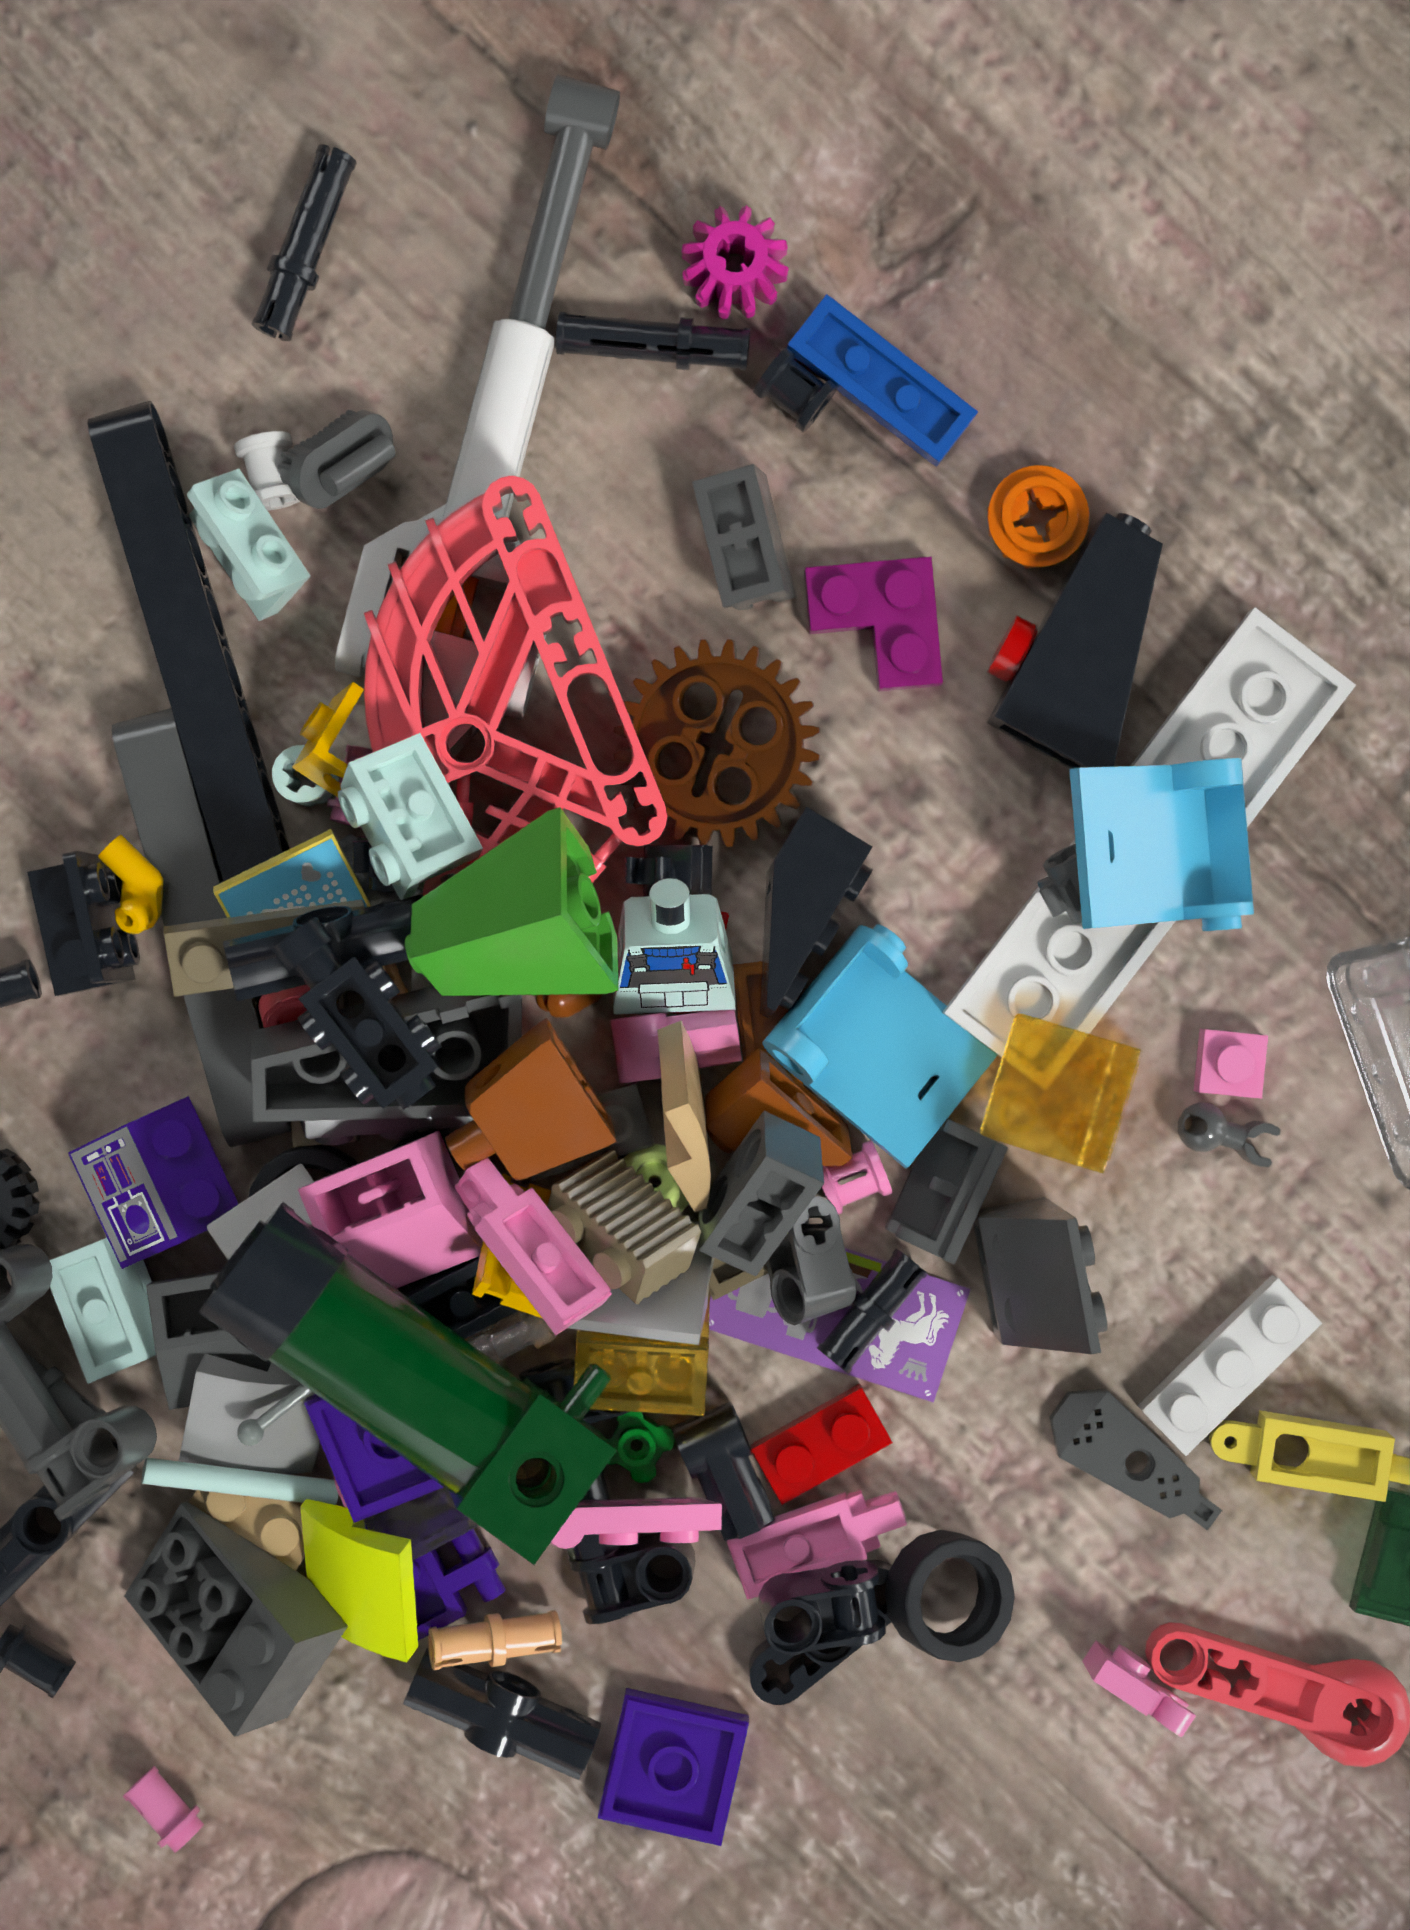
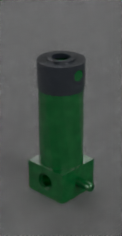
M282 1202L265 1223L259 1220L211 1283L210 1287L214 1291L198 1313L208 1321L224 1329L237 1342L263 1361H271L450 1492L458 1511L535 1565L617 1451L596 1428L583 1420L586 1413L610 1382V1374L595 1363L589 1364L565 1399L560 1403L528 1378L523 1382L350 1256L347 1248L324 1231L305 1222L294 1212V1209ZM543 1458V1465L535 1476L528 1479L516 1478L519 1467L526 1460Z

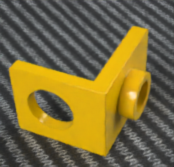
M352 682L334 696L328 706L320 702L312 711L300 731V735L308 741L292 766L294 770L337 798L338 792L341 790V783L330 774L343 778L348 764L328 751L364 691L355 682Z

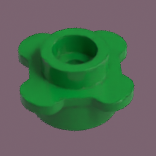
M634 1407L630 1412L618 1416L619 1424L616 1426L613 1435L610 1438H606L617 1450L608 1464L617 1463L630 1471L634 1481L646 1483L655 1477L657 1461L663 1452L672 1449L675 1438L669 1426H658L651 1418L643 1416L639 1408ZM635 1439L641 1440L643 1442L642 1449L634 1450L631 1447V1442Z

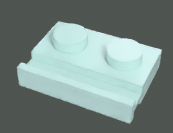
M107 1238L49 1260L52 1265L53 1275L50 1289L87 1384L156 1355L146 1285L152 1281L143 1260L121 1269Z

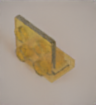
M1017 1014L1012 1023L980 1128L981 1135L1102 1174L1106 1173L1143 1051L1025 1014Z
M708 1292V1305L699 1345L577 1330L574 1385L589 1364L592 1363L597 1364L611 1376L610 1382L590 1409L704 1416L709 1353L710 1293Z

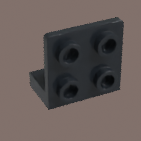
M80 851L64 853L62 855L64 864L27 872L55 996H64L136 980L133 966L139 964L140 954L135 934H129L120 929L114 918L115 910L120 907L122 880L98 858L97 854Z

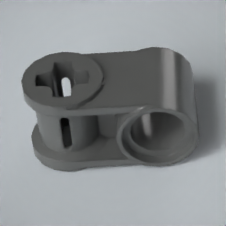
M820 1196L814 1197L766 1262L771 1282V1298L780 1317L791 1325H798L850 1306L855 1300L856 1295L855 1278L848 1263L838 1212L829 1200ZM809 1218H821L823 1223L809 1224Z

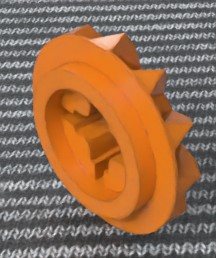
M1028 466L1009 474L997 486L987 507L989 536L1001 550L1004 558L1012 559L1022 564L1026 569L1046 566L1053 567L1067 559L1083 542L1089 525V507L1081 487L1068 474L1049 466ZM1027 493L1030 494L1032 502H1036L1039 510L1050 509L1054 511L1060 508L1062 510L1045 525V543L1042 535H1038L1034 526L1024 528L1021 525L1014 527V524L1018 523L1029 511L1028 501L1030 499Z

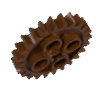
M706 639L700 640L698 658L691 659L681 646L674 647L676 666L670 669L663 662L654 659L651 664L658 679L652 684L635 678L633 684L643 695L640 703L623 701L627 712L634 717L632 724L664 801L667 820L670 817L676 820L674 839L676 840L683 839L691 827L698 828L699 845H708L714 830H720L726 847H732L736 840V828L743 827L746 834L753 841L759 839L758 819L763 817L771 825L778 828L783 824L781 816L776 809L780 803L794 809H798L801 806L798 798L791 791L793 785L812 786L814 780L809 775L800 770L802 762L817 761L821 757L819 753L804 748V739L821 733L820 727L802 725L800 718L815 707L813 701L794 703L791 696L798 690L802 682L799 678H794L780 684L777 678L781 672L783 662L779 659L771 662L764 670L758 667L761 651L759 647L753 646L743 660L737 659L736 644L731 639L726 640L721 656H714L712 647ZM705 683L712 687L716 693V709L708 718L695 720L685 710V694L695 684ZM740 690L743 698L725 735V739L729 743L734 744L731 754H719L715 758L706 788L702 796L696 797L692 793V788L707 760L710 750L706 744L701 743L704 733H716L719 730L732 692ZM762 707L773 714L777 727L770 741L762 745H756L748 741L744 736L742 723L749 711ZM622 725L614 727L613 732L627 738ZM674 742L686 746L692 756L691 769L681 779L670 778L663 772L660 765L662 751L666 746ZM631 747L613 754L614 760L631 762ZM729 767L741 768L748 774L751 780V792L747 799L739 804L729 803L722 798L718 790L719 777ZM638 772L633 778L625 783H621V785L640 783L643 786L645 782L641 772ZM637 799L633 803L635 809L644 807Z

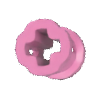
M872 1140L862 1143V1150L852 1154V1159L843 1166H823L824 1184L821 1188L825 1198L836 1208L838 1215L842 1214L844 1205L877 1192L883 1196L893 1193ZM858 1173H867L865 1176L845 1184H838L839 1181Z

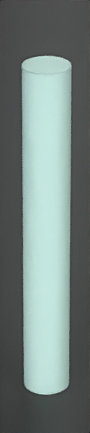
M148 1457L144 1462L141 1480L142 1484L301 1503L306 1499L336 1505L338 1499L335 1481L330 1479Z

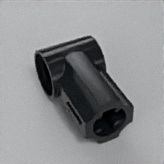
M731 1401L672 1426L678 1449L692 1479L698 1478L707 1500L722 1504L720 1531L724 1541L736 1538L741 1539L754 1534L775 1520L771 1509L772 1506L749 1457L752 1455L749 1441Z

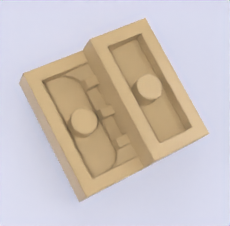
M682 1021L657 1030L667 1168L693 1211L698 1212L707 1208L711 1172L700 1069L690 1037Z

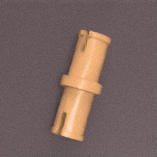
M555 1610L543 1614L502 1619L499 1613L488 1614L484 1616V1622L442 1628L430 1627L428 1629V1651L433 1671L440 1670L443 1667L488 1661L490 1667L504 1666L506 1658L561 1652L562 1632L559 1616Z

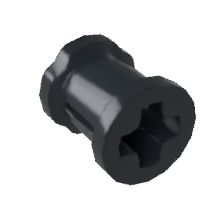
M785 347L763 373L753 393L762 399L765 397L770 398L796 419V428L804 433L828 405L838 385L831 380L823 383L794 360L795 353Z

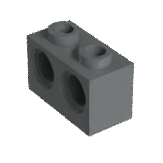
M763 1111L710 1186L707 1208L699 1211V1228L701 1230L699 1251L757 1276L824 1184L820 1137Z

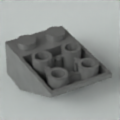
M1046 1197L980 1209L973 1226L993 1334L1002 1345L1054 1351L1082 1354L1101 1353L1098 1333L1106 1332L1108 1324L1101 1294L1099 1291L1091 1292L1088 1283L1086 1267L1095 1265L1094 1246L1088 1226H1079L1076 1217Z
M189 1502L180 1504L124 1595L234 1737L288 1718L348 1627L309 1579Z

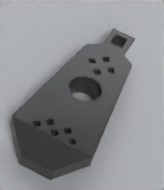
M1106 1388L1068 1391L1049 1416L1056 1453L1064 1461L1169 1519L1186 1514L1208 1531L1222 1512V1509L1199 1493L1200 1478ZM1099 1409V1413L1095 1414L1094 1410ZM1096 1422H1101V1426H1097ZM1084 1424H1088L1089 1427L1084 1428ZM1090 1436L1091 1440L1086 1441V1437ZM1078 1438V1442H1073V1439ZM1134 1451L1146 1453L1148 1459L1145 1469L1139 1473H1131L1127 1471L1125 1466L1126 1458ZM1177 1475L1178 1480H1173L1172 1476ZM1157 1478H1163V1482L1158 1483ZM1179 1490L1180 1494L1175 1495L1174 1491ZM1165 1492V1497H1160V1493Z

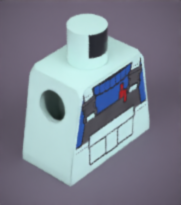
M663 879L651 887L648 897H630L623 902L617 935L619 991L613 992L614 1014L736 1010L733 954L717 898L710 894L689 895V889L682 881Z

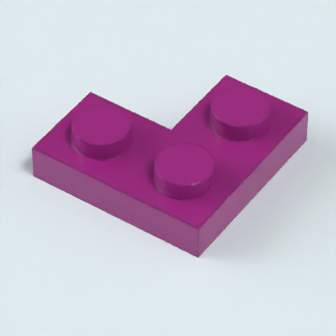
M932 556L805 568L804 579L809 635L872 629L878 692L936 687L943 684Z

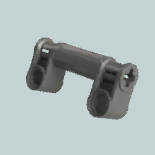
M19 1244L0 1250V1426L23 1461L28 1473H37L57 1504L54 1514L59 1521H62L102 1496L110 1489L112 1483L146 1459L154 1450L157 1432L149 1414L135 1405L121 1406L81 1423L72 1430L7 1328L9 1321L48 1291L53 1278L52 1265L48 1256L40 1248L32 1244ZM7 1270L11 1276L12 1286L10 1285L9 1280L7 1278ZM110 1432L116 1439L118 1450L113 1446Z

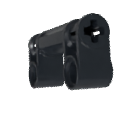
M612 1348L575 1359L567 1358L544 1363L521 1372L519 1378L522 1382L528 1378L562 1403L589 1364L595 1363L603 1370L608 1368L624 1370L632 1380L633 1389L629 1393L620 1396L609 1394L603 1390L583 1418V1420L590 1424L622 1416L630 1412L638 1404L646 1382V1369L642 1360L634 1352L624 1348ZM603 1471L582 1500H610ZM660 1532L638 1537V1543L633 1545L600 1544L599 1534L584 1535L579 1544L567 1549L571 1570L579 1572L587 1607L582 1612L587 1624L607 1623L621 1619L633 1612L674 1603L682 1599L689 1591L693 1580L696 1561L692 1544L660 1541ZM658 1555H669L680 1562L683 1571L674 1578L664 1579L652 1572L649 1561Z

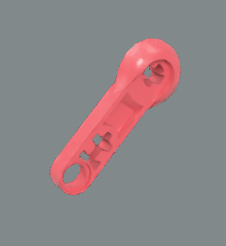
M1174 1622L1157 1627L1151 1632L1146 1641L1145 1654L1148 1664L1161 1682L1172 1688L1295 1726L1321 1753L1345 1766L1365 1768L1385 1762L1400 1750L1410 1732V1703L1405 1687L1392 1671L1374 1661L1348 1659L1311 1665L1189 1625ZM1182 1639L1192 1644L1193 1658L1189 1665L1178 1671L1162 1667L1160 1652L1164 1645L1169 1641ZM1213 1649L1209 1656L1216 1665L1228 1669H1236L1239 1661L1243 1660V1665L1251 1676L1248 1680L1238 1679L1234 1688H1231V1684L1221 1672L1207 1668L1208 1650ZM1356 1699H1362L1364 1705L1370 1710V1714L1364 1722L1360 1717H1357L1358 1725L1352 1726L1351 1721L1344 1715L1343 1711L1349 1703L1357 1707Z

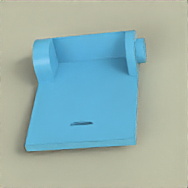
M1241 758L1203 760L1173 765L1069 769L1083 929L1201 919L1202 931L1242 928L1241 915L1254 914Z
M876 924L873 929L859 925L762 1043L768 1053L778 1063L906 1169L998 1055L942 1012L947 1006L904 971L908 967V962L902 954L906 946L895 933L880 924Z

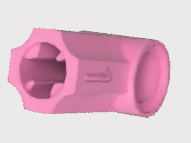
M735 1010L700 1011L667 1016V1012L651 1013L610 1020L619 1083L661 1078L657 1030L682 1021L690 1037L700 1068L742 1061Z

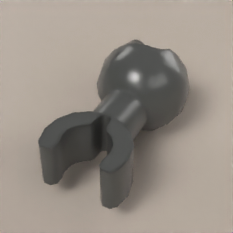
M1199 1102L1183 1110L1178 1119L1177 1132L1186 1147L1195 1152H1208L1221 1145L1237 1150L1243 1160L1253 1165L1269 1167L1272 1164L1271 1159L1257 1155L1254 1147L1246 1143V1138H1256L1262 1133L1278 1136L1281 1130L1279 1127L1264 1121H1252L1244 1126L1229 1122L1217 1106L1211 1103ZM1191 1116L1192 1125L1186 1130L1184 1126L1185 1120Z

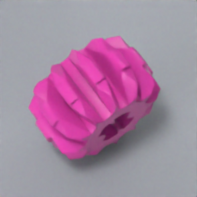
M747 205L743 206L739 211L738 221H730L728 212L725 208L719 206L714 211L716 228L706 222L697 220L693 225V235L697 242L684 243L681 250L682 259L691 264L682 272L684 285L690 287L700 286L695 296V302L700 308L708 306L717 298L719 300L718 316L723 320L727 319L731 314V304H740L743 315L749 319L755 316L754 297L765 304L772 305L777 300V291L773 284L786 282L789 268L779 261L787 255L788 245L786 240L770 239L775 225L771 217L763 219L757 225L752 226V209ZM730 254L744 256L740 272L726 270V263H729Z

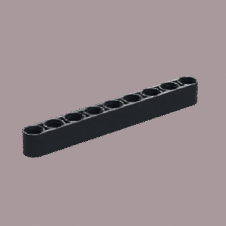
M146 401L89 418L87 421L88 431L224 882L289 850L290 846L192 520L188 516L190 514L168 439L152 401Z

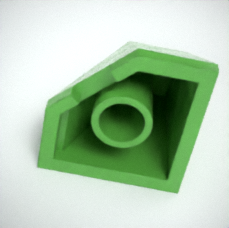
M561 807L547 811L412 904L411 934H408L405 939L406 954L412 968L417 973H422L442 996L608 994L619 991L616 931L609 911L601 913L596 890L588 877L597 873L590 849Z

